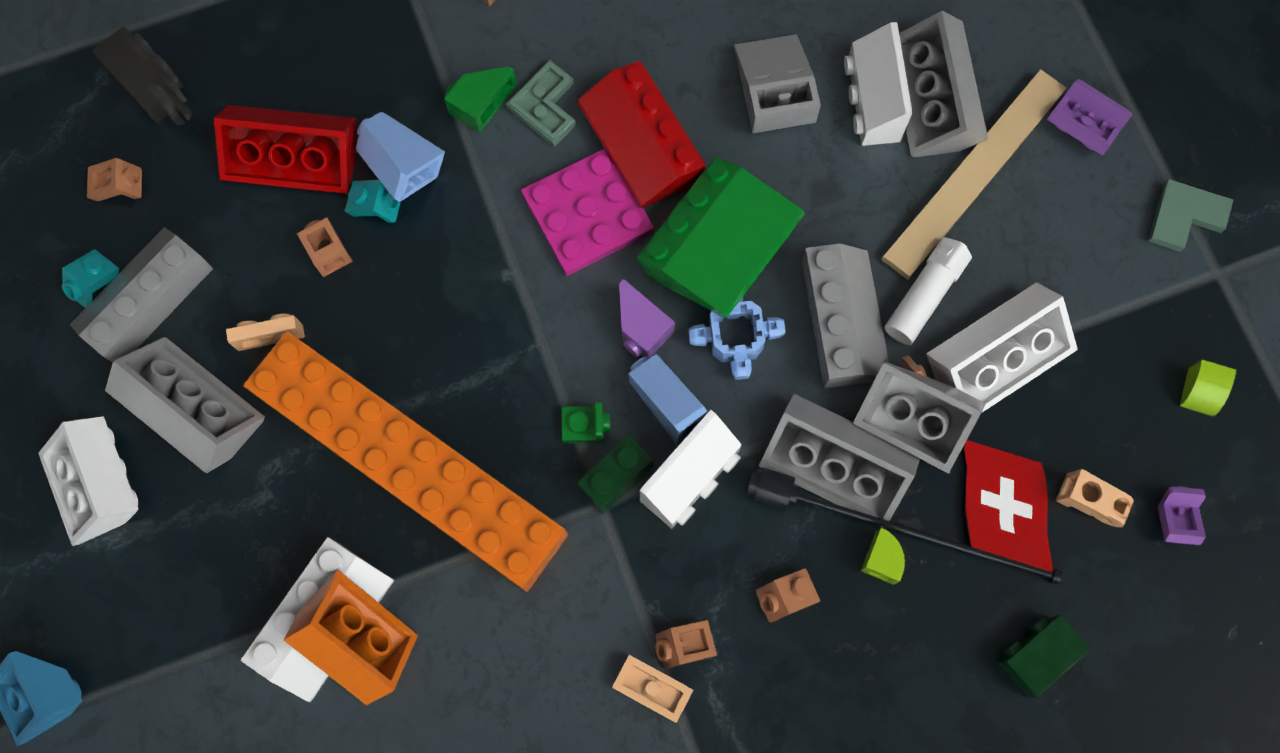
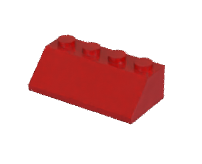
M641 61L612 70L578 99L577 104L641 208L690 189L703 173L706 164Z
M234 105L226 106L214 117L220 180L349 193L357 155L356 118Z

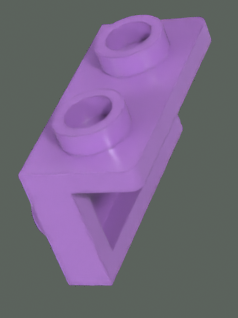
M1076 79L1047 120L1053 123L1060 131L1070 134L1081 141L1085 147L1103 156L1131 118L1132 112L1084 81Z

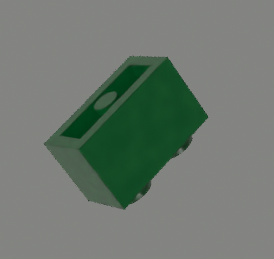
M628 435L577 482L579 490L604 515L653 468V459Z
M1046 615L1040 617L1028 628L1032 633L1026 639L1021 641L1017 638L1002 651L1005 657L998 662L999 666L1027 698L1038 697L1091 650L1061 615L1050 618Z

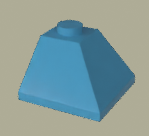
M17 651L8 653L0 664V711L17 746L28 742L69 717L82 703L80 686L75 680L71 679L67 669Z

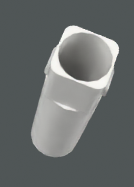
M942 237L927 259L926 266L884 326V330L889 336L904 345H912L953 282L958 280L972 259L964 243Z

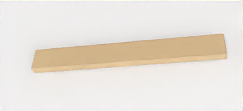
M1040 69L987 132L988 139L977 144L886 252L882 261L909 280L938 245L942 237L949 232L1067 88Z

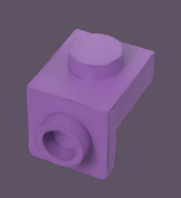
M1184 486L1168 488L1158 505L1165 542L1201 545L1206 535L1199 509L1206 497L1203 489Z

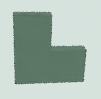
M549 59L506 103L507 109L555 147L576 126L575 119L555 104L574 84V80Z
M1168 179L1163 186L1148 242L1181 252L1185 249L1191 224L1222 233L1228 223L1233 199Z

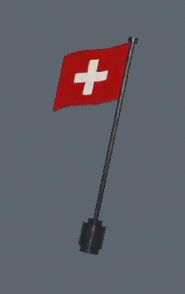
M966 440L962 449L965 462L964 514L969 546L799 493L800 486L794 484V476L762 467V470L753 468L745 495L752 496L753 501L786 510L787 505L794 506L797 499L1050 578V583L1058 585L1061 581L1062 571L1053 569L1047 536L1048 489L1045 472L1040 462Z

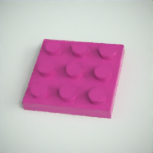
M605 148L521 189L522 196L566 276L654 233V226L645 210L637 203Z

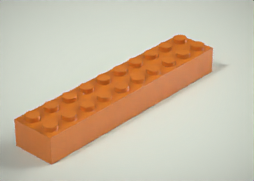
M288 331L285 332L243 385L263 402L525 592L529 591L568 537L566 529Z

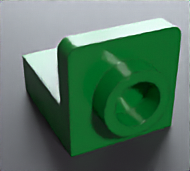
M595 402V406L562 407L563 443L604 442V432H610V411H604L602 402Z

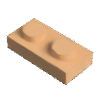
M285 313L273 315L270 320L263 322L243 321L238 323L237 327L226 329L228 343L238 351L276 344L286 331L298 339L305 337L303 324L294 315Z
M631 655L628 656L612 686L615 690L677 723L693 692V689Z

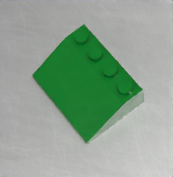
M715 156L641 251L637 260L650 280L727 319L805 215V212L742 167Z

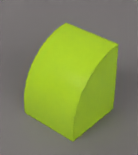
M1206 360L1197 362L1188 368L1180 406L1215 416L1221 410L1230 394L1237 370Z
M880 528L874 534L861 572L894 585L900 582L904 572V553L898 540L889 531Z

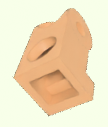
M1083 469L1067 473L1056 498V502L1066 507L1072 506L1114 527L1124 526L1134 502L1133 498L1125 492Z

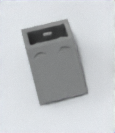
M797 34L734 44L752 133L816 123L821 107L814 74Z

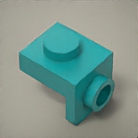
M380 180L353 181L348 194L345 212L353 217L378 216L388 223H394L397 219L401 201L395 200Z
M94 249L62 268V289L70 300L77 301L86 308L92 302V293L110 283L119 274V267Z

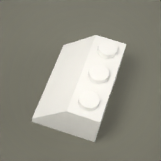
M891 22L852 42L849 55L844 57L846 76H851L852 85H849V101L851 105L855 104L856 107L853 127L855 134H860L861 146L900 142L912 115L897 22Z
M710 410L640 489V502L671 529L677 522L683 526L696 511L692 507L700 496L706 499L719 484L715 481L717 476L723 470L729 473L739 462L741 457L737 453L740 451L742 444L717 414Z
M104 416L63 422L38 453L72 546L84 543L125 524L139 510L137 495L129 485L126 477L125 463L118 456L114 445V434L107 427Z

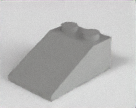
M884 361L853 424L949 474L986 403L955 387Z

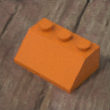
M337 570L298 612L284 641L367 706L395 690L418 635L340 570Z

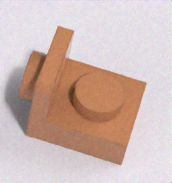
M118 158L88 167L87 198L97 202L120 194L133 199L141 198L142 169Z
M708 620L673 627L656 634V653L659 660L662 661L664 669L717 656Z

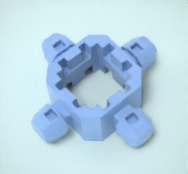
M743 297L727 318L738 319L741 316H745V319L751 320L754 334V342H751V346L736 345L729 348L728 345H722L719 322H722L724 317L712 311L709 317V327H705V324L692 326L688 330L691 345L706 346L707 343L711 342L712 355L721 362H730L731 372L735 380L749 378L751 374V359H756L762 352L765 337L771 340L785 335L784 319L767 317V320L763 321L761 307L753 301L743 302Z

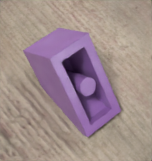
M623 279L619 283L622 339L625 341L623 346L637 358L641 355L643 357L647 356L650 359L674 333L675 322Z

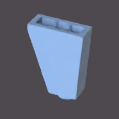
M380 112L371 118H366L361 122L357 130L359 137L356 150L395 200L398 202L404 200L438 177L445 151L384 112Z
M657 354L650 359L647 356L642 357L631 366L630 369L632 371L628 373L629 383L674 443L679 446L708 411Z

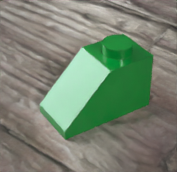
M507 66L463 74L457 83L453 82L448 87L445 93L444 101L449 114L480 133L517 86L515 71Z

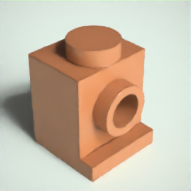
M327 217L323 220L310 222L305 226L304 230L297 233L313 264L323 277L353 262Z

